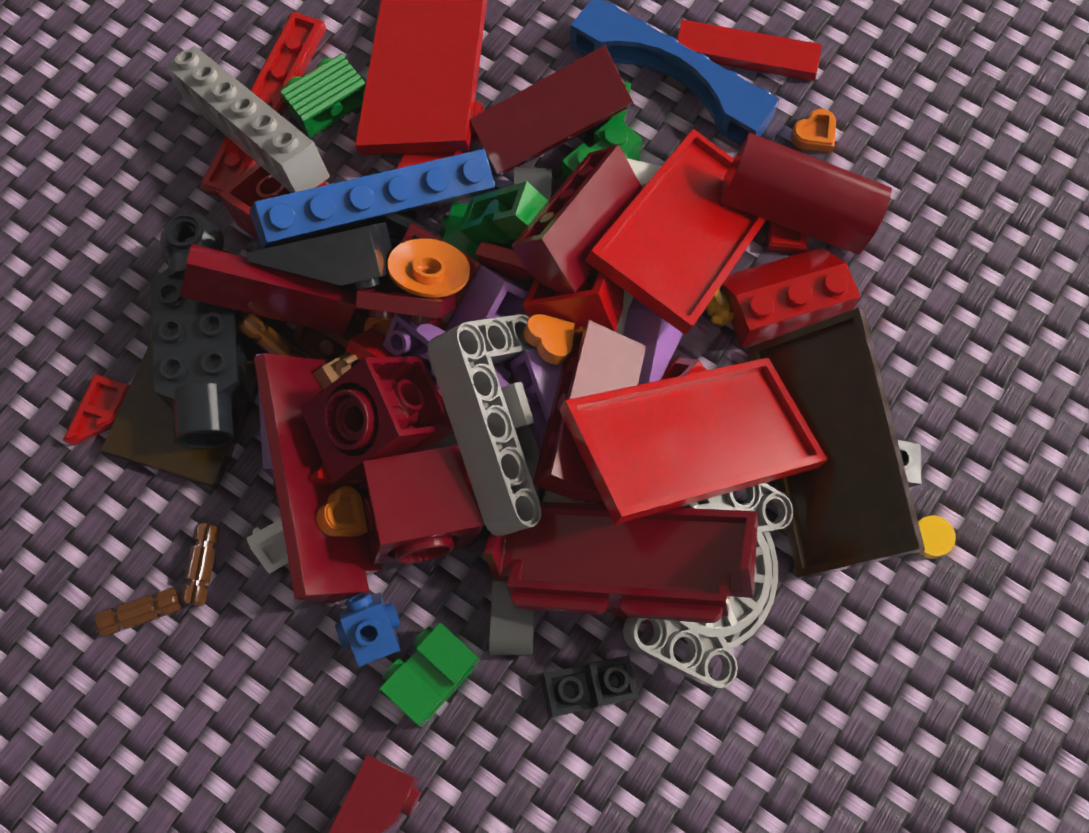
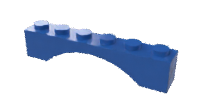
M590 0L571 24L570 48L586 56L606 45L614 63L638 65L674 78L690 89L705 105L714 119L719 134L742 146L749 132L761 137L773 120L779 99L768 90L759 88L744 80L736 72L727 70L712 62L704 54L696 53L679 43L674 37L666 36L650 27L645 21L636 19L620 10L611 2Z
M481 149L255 201L249 212L262 250L394 213L469 199L485 194L496 186L486 151Z

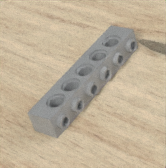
M193 46L190 49L181 51L175 59L165 65L184 100L291 193L316 188L330 177L315 143L199 48Z

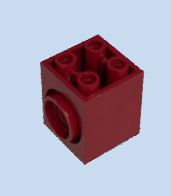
M422 356L363 358L300 407L332 483L359 479L363 461L424 451L453 431L446 408Z
M458 445L363 461L357 490L363 501L368 528L367 538L373 566L391 562L402 564L423 562L446 555L452 550L470 547L484 527V521Z

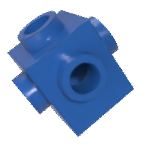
M363 592L346 600V606L340 608V622L335 624V628L342 647L347 648L351 646L359 667L400 651L399 637L395 628L401 626V622L393 602L385 604L381 592L370 595V592Z

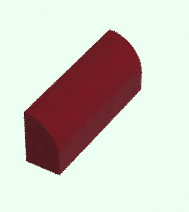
M606 45L476 115L470 121L496 173L504 176L515 170V167H520L631 108L634 106V103Z
M749 132L724 176L719 202L860 255L877 232L885 216L891 198L892 187Z
M619 144L588 153L512 244L515 252L531 275L553 290L563 293H576L594 269L593 266L585 261L588 254L643 189Z
M191 244L186 262L181 297L344 335L356 308L358 290H355L354 284L351 283L337 285L249 262L247 257Z
M590 320L574 331L573 346L567 360L562 365L533 480L535 486L572 499L603 501L559 409L564 401L568 399L638 385L646 345Z

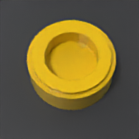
M932 515L918 521L925 551L917 552L919 555L928 559H937L952 550L955 545L956 535L952 525L947 520Z

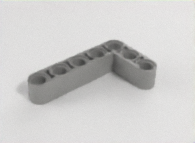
M522 314L464 322L432 338L428 343L429 359L483 521L487 529L496 536H505L534 527L541 518L540 502L493 364L502 363L514 358L525 350L535 348L524 337L523 331L529 317Z

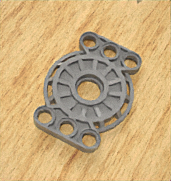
M766 483L746 488L747 495L742 504L736 502L733 492L698 501V503L694 502L681 506V508L757 511L758 529L753 598L730 596L729 616H722L715 623L648 619L654 627V636L645 645L639 640L637 631L640 623L647 618L628 617L624 624L623 634L630 648L702 685L724 688L733 683L737 676L738 666L737 660L730 648L737 647L753 636L764 623L774 603L778 585V560L775 545L769 531L784 529L793 518V506L790 499ZM770 500L778 507V517L773 523L768 520L765 513L766 504ZM683 637L688 643L689 652L685 660L678 662L674 657L673 647L675 642ZM717 655L722 661V673L718 678L712 679L708 673V663L713 656Z

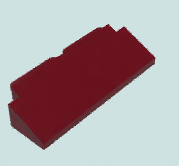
M268 353L254 357L294 598L333 604L357 594L369 592L366 575L380 571V566H373L367 533L361 536H329L320 530L316 522L318 509L327 504L329 495L341 486L310 482L309 476L323 464V461L300 407L323 390L313 373L324 366L326 361Z
M540 502L541 518L537 525L505 536H496L490 533L484 551V556L494 580L508 581V592L513 605L518 609L598 615L605 612L607 608H621V612L625 616L633 618L715 623L722 616H729L730 596L753 598L758 515L757 511L673 508L614 525L605 504Z

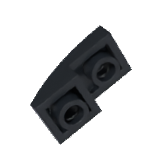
M629 655L590 662L583 666L546 672L540 675L548 718L639 699Z

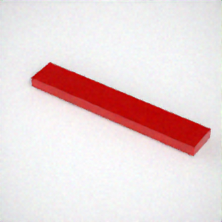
M292 11L250 91L281 116L286 106L280 90L293 77L303 76L326 31L325 22ZM225 136L200 183V187L203 192L220 197L219 194L257 162Z

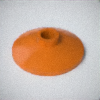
M413 239L401 243L391 251L387 262V270L392 281L406 292L421 297L438 298L452 295L466 285L470 275V265L465 255L454 246L434 239Z

